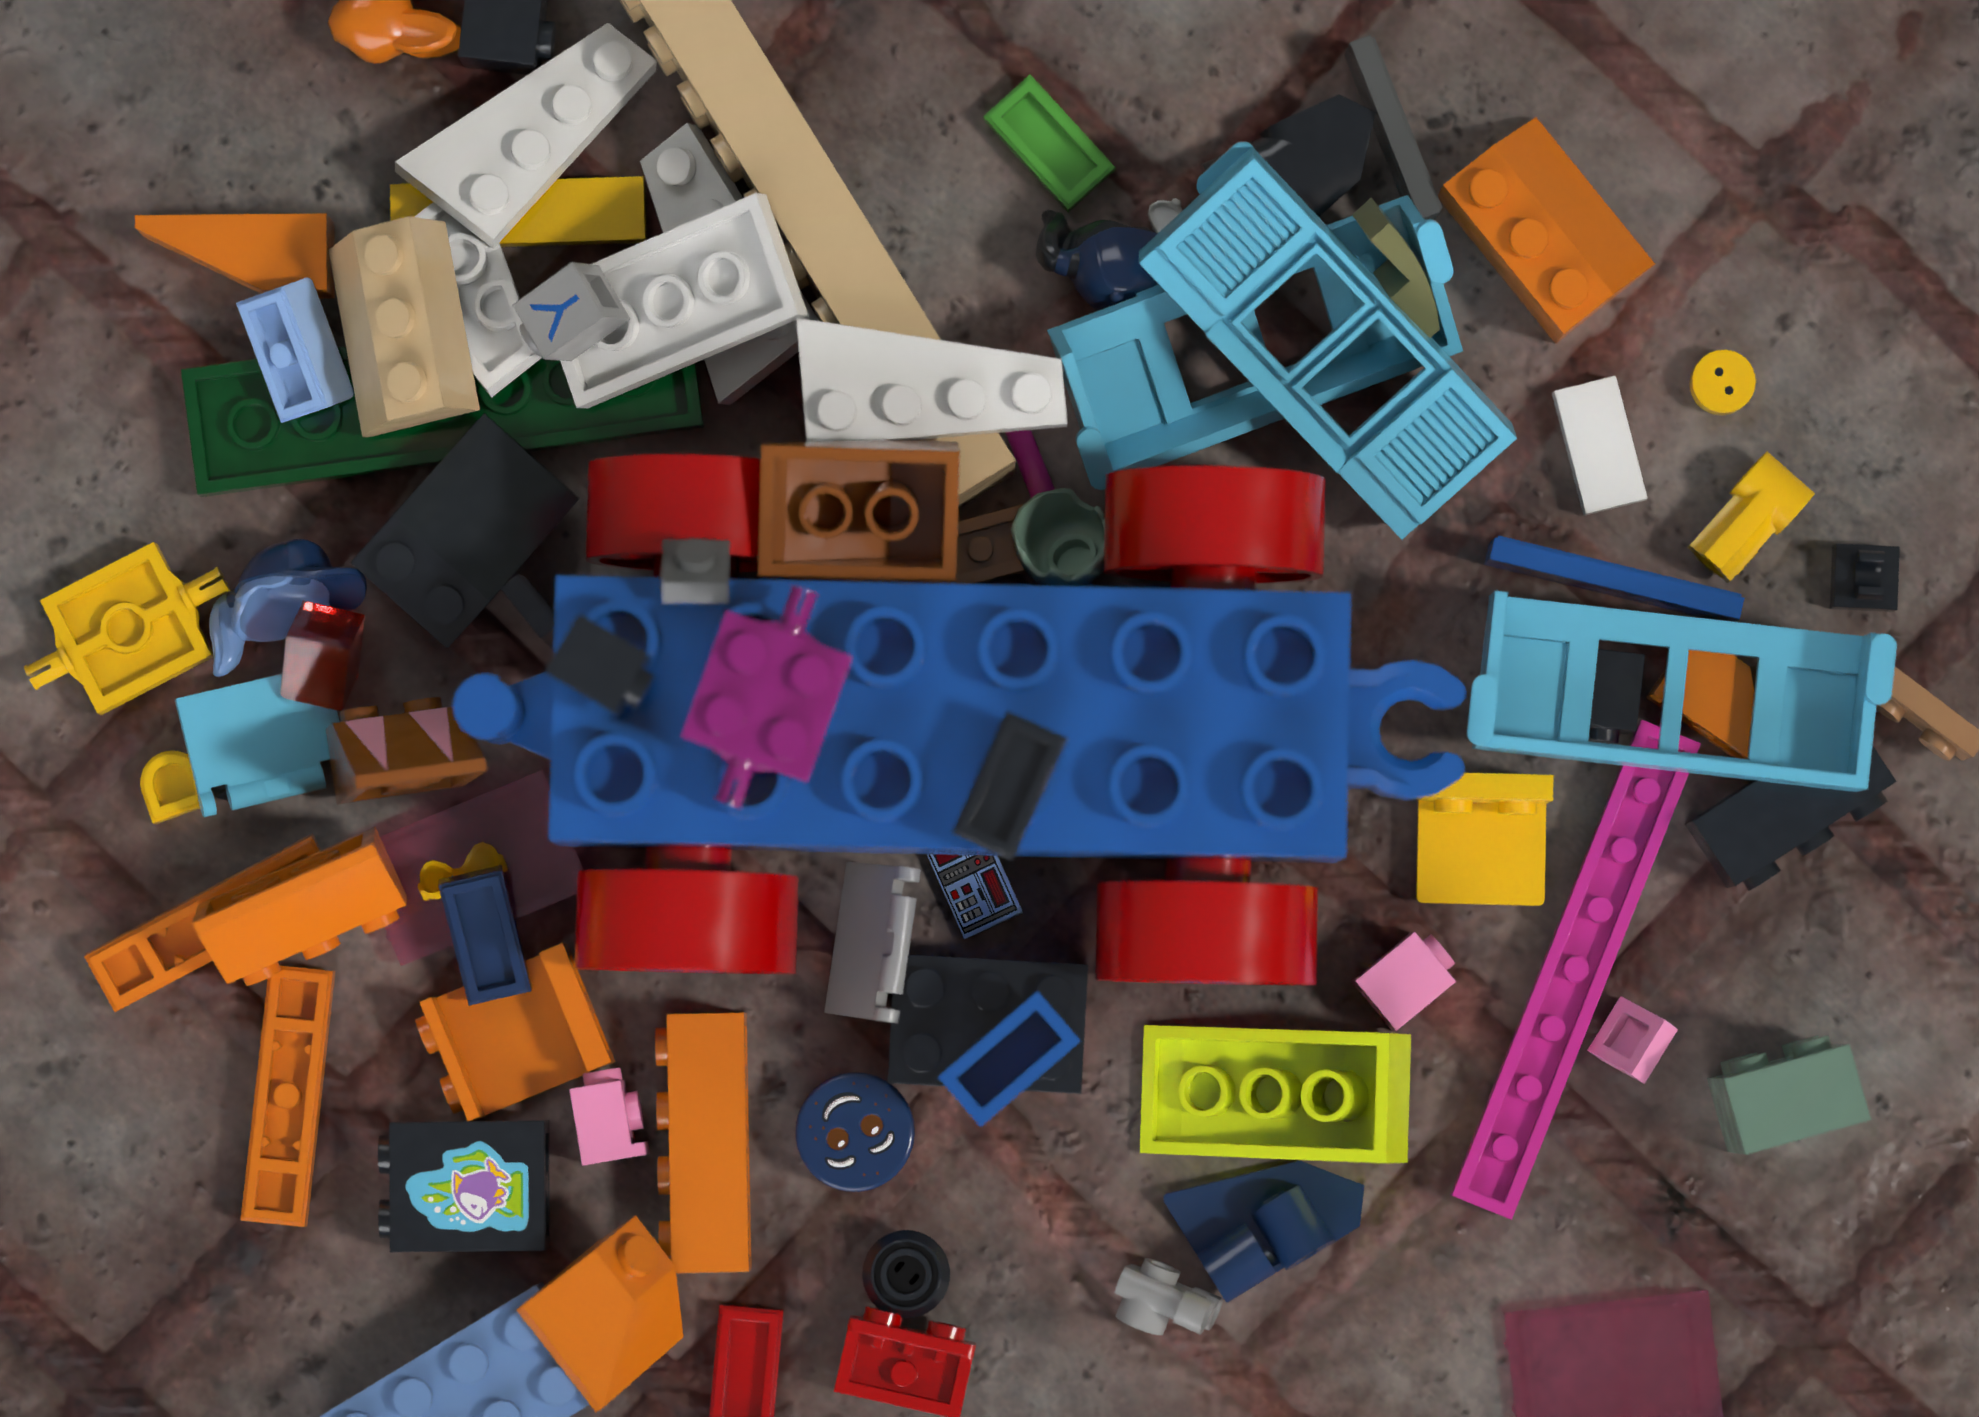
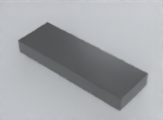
M1371 35L1349 43L1344 56L1364 107L1376 112L1373 129L1400 197L1408 195L1424 220H1436L1442 206L1375 37L1372 38Z

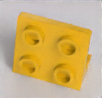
M1464 773L1458 781L1436 795L1419 798L1417 807L1416 900L1419 903L1542 905L1545 901L1546 804L1553 801L1554 775Z

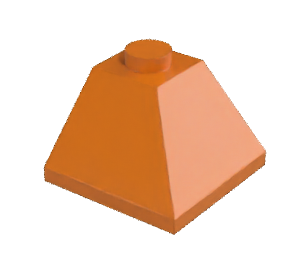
M636 1215L598 1240L516 1309L595 1412L605 1407L684 1337L676 1266Z

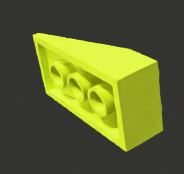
M1144 1025L1140 1153L1362 1163H1408L1411 1034Z

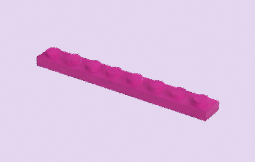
M1642 719L1639 720L1637 730L1633 733L1629 746L1657 749L1660 727ZM1680 735L1678 752L1697 754L1701 743ZM1620 766L1450 1193L1451 1196L1512 1220L1689 773Z

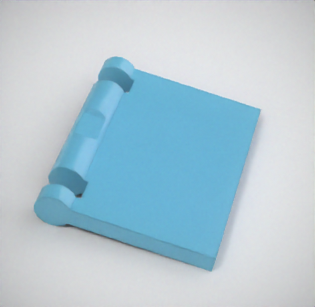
M326 664L174 699L203 817L217 814L215 798L211 791L212 787L225 785L228 802L232 811L326 788L325 777L320 764L321 761L330 760L326 728L331 723L340 722Z

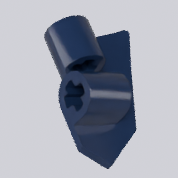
M1300 1160L1167 1193L1163 1196V1201L1224 1300L1228 1303L1281 1269L1289 1270L1359 1228L1365 1185Z

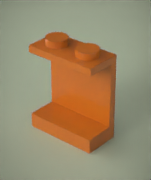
M558 944L539 952L538 956L526 960L532 985L530 992L469 1006L463 986L437 998L430 997L419 1002L424 1016L415 1019L416 1025L428 1053L431 1055L439 1051L449 1075L440 1078V1084L453 1114L464 1111L467 1121H475L581 1077L585 1073L593 1072L616 1062L579 970L575 969V961L568 944Z

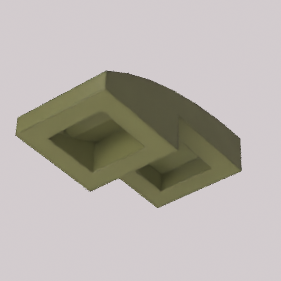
M1371 197L1353 214V217L1369 240L1388 258L1373 274L1389 297L1431 338L1440 329L1433 293L1426 275L1405 240L1385 212Z

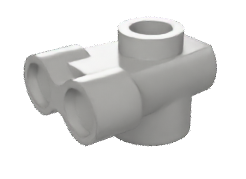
M1145 1258L1142 1267L1135 1264L1124 1267L1115 1289V1294L1122 1296L1115 1316L1127 1325L1154 1335L1164 1334L1169 1319H1173V1323L1183 1326L1188 1330L1202 1334L1204 1329L1209 1331L1214 1325L1220 1312L1223 1298L1198 1287L1193 1289L1177 1282L1181 1273L1179 1270L1163 1262Z

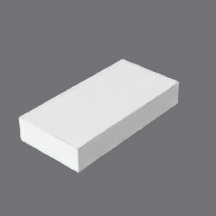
M1616 376L1554 391L1552 396L1583 516L1645 501L1647 494Z

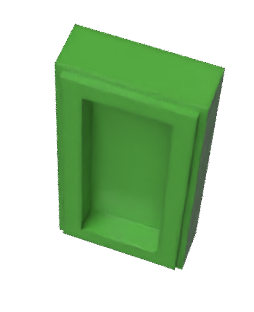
M1031 75L1027 76L983 116L986 124L1068 213L1115 171V166Z

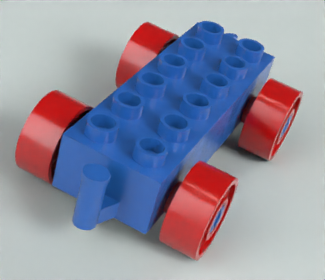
M653 454L595 459L588 463L586 561L607 567L653 571L652 578L556 575L554 654L578 614H581L651 656L653 660L647 671L656 676L649 691L636 710L626 705L618 717L550 677L545 672L509 686L500 681V676L485 673L474 675L464 681L455 693L453 711L457 723L462 730L472 737L498 745L512 743L551 760L549 841L560 846L645 848V870L577 871L575 969L796 974L798 876L731 872L732 850L1000 856L953 835L952 830L1005 713L1009 711L1068 738L1015 856L1165 859L1164 881H1112L1097 883L1096 981L1223 985H1316L1318 887L1251 883V861L1337 863L1346 858L1347 789H1370L1379 796L1406 801L1434 796L1462 777L1465 769L1461 757L1448 752H1432L1423 759L1413 761L1398 759L1387 751L1381 742L1379 732L1382 716L1389 707L1397 702L1412 700L1423 703L1431 710L1443 711L1454 709L1463 702L1466 695L1465 686L1459 679L1438 665L1415 660L1386 664L1378 670L1350 669L1351 593L1257 591V584L1293 583L1323 578L1325 532L1324 477L1306 472L1257 467L1161 466L1125 469L1106 474L1104 574L1133 580L1170 582V589L742 580L739 579V573H758L761 458ZM693 538L730 540L729 603H662L663 540H688ZM794 585L803 588L795 611L797 615L806 591L809 590L818 594L804 632L808 633L819 644L851 655L853 658L808 782L805 783L777 772L754 771L741 805L742 808L739 809L729 805L737 784L736 779L733 782L726 803L714 800L728 762L711 748L680 738L725 612L730 611L757 622H779L791 590L790 587Z

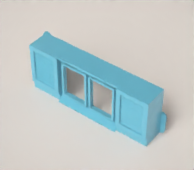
M1245 141L1237 142L1199 176L1196 185L1200 195L1139 250V264L1205 332V335L1333 470L1342 476L1402 540L1419 524L1425 522L1517 439L1513 424L1432 337L1429 338L1400 309L1374 275L1281 178L1254 147ZM1318 253L1363 303L1287 371L1241 321L1311 257ZM1379 318L1424 368L1353 433L1348 435L1303 386Z
M1408 195L1379 205L1416 256L1432 290L1440 329L1432 338L1449 356L1463 352L1444 287V283L1448 282L1453 276L1454 269L1441 226L1433 219L1424 220ZM1353 215L1327 225L1372 274L1388 259L1369 240ZM1316 253L1294 274L1313 267L1333 331L1363 301ZM1159 284L1136 293L1137 296L1047 330L1055 356L1062 361L1063 380L1080 427L1076 435V444L1090 484L1098 490L1105 489L1106 474L1110 472L1133 468L1157 467L1284 419L1250 381L1190 403L1164 324L1187 315V313ZM1252 311L1241 322L1265 346L1255 311ZM1378 318L1303 387L1322 405L1423 367V365ZM1295 364L1285 367L1286 370L1289 371Z
M1494 591L1489 595L1481 671L1480 675L1474 679L1471 688L1467 737L1473 744L1472 749L1858 792L1868 789L1876 705L1885 704L1891 698L1897 646L1894 638L1884 633H1869L1864 636L1516 598L1508 597V592ZM1599 640L1668 648L1657 749L1588 742ZM1689 650L1758 658L1747 759L1678 752Z

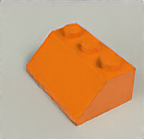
M1537 117L1487 149L1443 184L1437 195L1439 201L1555 344L1655 265L1654 261Z
M373 827L198 904L192 925L226 983L229 984L243 978L246 986H250L279 973L282 969L278 962L301 951L305 960L333 950L341 944L338 935L361 925L364 933L367 934L392 924L400 918L397 909L406 906L407 895L376 827Z

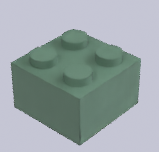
M1816 1035L1781 1045L1784 1057L1769 1061L1766 1052L1760 1054L1755 1052L1721 1061L1720 1066L1723 1074L1708 1077L1707 1081L1727 1152L1746 1155L1871 1120L1850 1044H1831L1829 1035L1821 1037Z

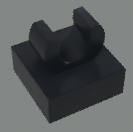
M1857 544L1833 545L1830 609L1882 612L1898 610L1900 547Z

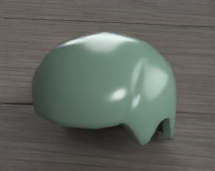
M1060 488L1037 493L1018 509L1011 527V534L1016 555L1025 572L1034 581L1044 586L1085 587L1104 571L1105 514L1101 507H1093L1083 502L1071 489Z

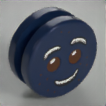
M850 1072L833 1076L820 1083L810 1092L799 1110L795 1137L802 1161L818 1180L838 1190L862 1192L884 1185L900 1172L913 1149L915 1124L908 1102L896 1087L872 1074Z

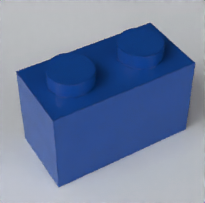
M1037 991L938 1078L977 1124L982 1127L1075 1047L1080 1040Z

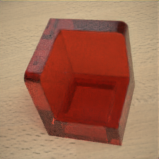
M303 600L286 635L281 696L293 701L342 711L359 673L365 614Z

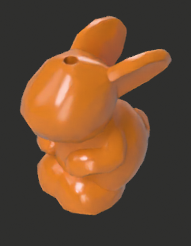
M339 0L332 7L327 22L333 39L350 49L366 63H384L401 55L403 52L421 58L444 56L459 49L462 27L439 13L415 10L410 0Z

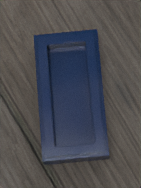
M502 865L439 879L438 886L469 1006L530 992L532 985Z

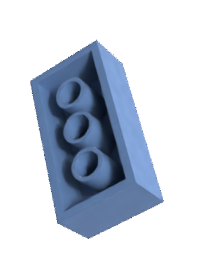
M541 1282L320 1417H570L590 1404L516 1310L545 1286Z

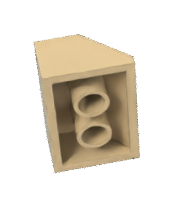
M407 216L354 230L331 247L328 251L362 437H372L480 410L446 222Z

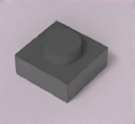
M699 538L663 540L662 603H729L730 540H704Z

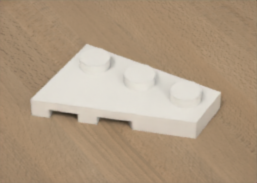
M433 202L415 217L446 222L473 375L487 393L493 397L542 357L535 354L521 336L519 327L522 321L512 306L520 300L500 242L494 249Z

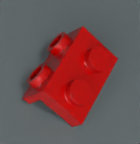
M870 1306L865 1307L863 1317L850 1316L834 1392L945 1417H960L976 1348V1342L964 1340L966 1328L933 1320L928 1321L926 1331L901 1326L903 1318H901L900 1314L882 1311Z

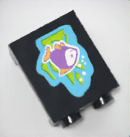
M550 1120L390 1122L389 1135L379 1136L378 1168L380 1174H389V1199L379 1201L378 1229L380 1238H390V1252L545 1251L550 1248Z

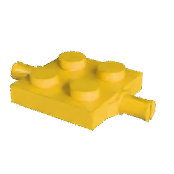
M152 542L41 599L40 602L54 628L57 650L29 665L23 666L26 675L32 677L29 681L35 690H38L47 683L70 673L85 688L97 714L103 715L213 658V652L200 628L197 606L226 591H230L227 581L223 580L225 577L217 566L210 572L184 584L172 573L158 544Z

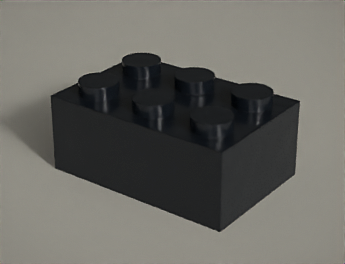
M908 955L903 995L892 994V1008L900 1010L898 1024L891 1023L888 1083L946 1087L938 1077L1038 991L1079 1038L1080 1042L1024 1091L1081 1094L1088 965Z

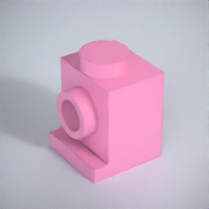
M621 1068L583 1074L584 1087L569 1089L582 1166L650 1154L648 1141L635 1143L633 1130L644 1129L641 1102L638 1091L627 1092L625 1080H622Z

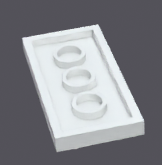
M754 193L593 263L592 265L600 266L630 320L574 360L561 361L576 408H590L796 321V318L808 316L766 194Z

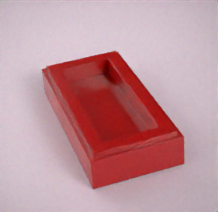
M726 1304L719 1305L709 1417H775L784 1310Z

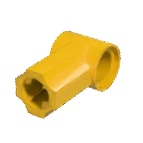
M1768 451L1755 462L1729 492L1732 495L1729 501L1687 547L1696 556L1697 560L1727 583L1743 570L1773 533L1778 535L1798 515L1815 494Z

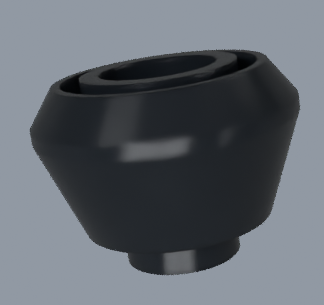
M914 1230L891 1232L880 1238L867 1253L862 1270L863 1285L869 1299L878 1309L900 1314L901 1318L904 1319L916 1318L932 1311L944 1298L950 1283L949 1261L942 1247L930 1236ZM903 1261L904 1266L899 1270V1272H896V1265L899 1262ZM915 1274H919L918 1280L915 1283L910 1284L909 1281L911 1280V1278Z

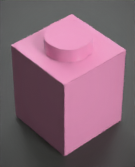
M1412 932L1351 982L1390 1030L1397 1031L1456 982L1447 971L1455 962L1431 934L1422 941L1416 932Z

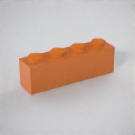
M747 1013L667 1014V1027L655 1029L656 1066H668V1092H657L656 1095L657 1130H669V1156H658L657 1161L658 1194L670 1195V1221H659L658 1243L676 1266V1273L749 1272L752 1269Z

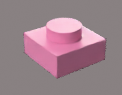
M1620 996L1587 1051L1605 1063L1645 1084L1678 1029L1665 1019Z

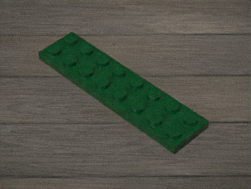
M346 346L337 347L353 388ZM542 357L493 397L487 393L474 377L480 407L478 411L372 437H362L355 394L352 398L328 408L281 423L257 359L181 369L196 490L199 497L437 465L484 412L528 452L704 428L696 363L590 408H576L561 361L545 360Z

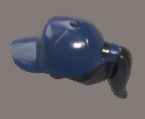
M1046 210L1042 213L1044 228L1039 234L1036 246L1038 262L1046 271L1069 277L1081 297L1096 311L1137 296L1136 293L1158 285L1155 279L1139 264V250L1158 233H1154L1146 227H1130L1116 221L1104 219L1094 221L1071 231L1068 227L1067 219L1062 213L1052 210Z

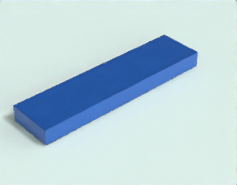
M1499 535L1489 543L1484 561L1486 566L1706 619L1732 622L1740 620L1745 599L1741 597L1742 594Z

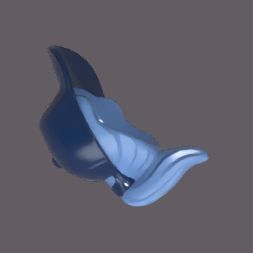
M293 539L276 543L258 552L246 565L236 588L218 598L211 610L209 629L213 647V675L216 677L225 676L240 663L245 641L270 642L282 640L308 624L324 623L328 619L329 614L347 612L359 607L365 599L367 591L364 574L355 568L333 567L325 551L318 544L306 539Z

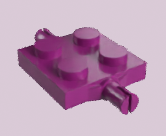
M794 585L790 587L791 590L779 622H757L730 611L725 612L680 738L711 748L728 762L714 800L726 803L733 782L736 779L737 784L729 805L739 809L742 808L741 805L754 771L777 772L805 783L808 782L853 658L851 655L819 644L813 637L804 632L818 594L807 590L797 615L795 611L803 588Z

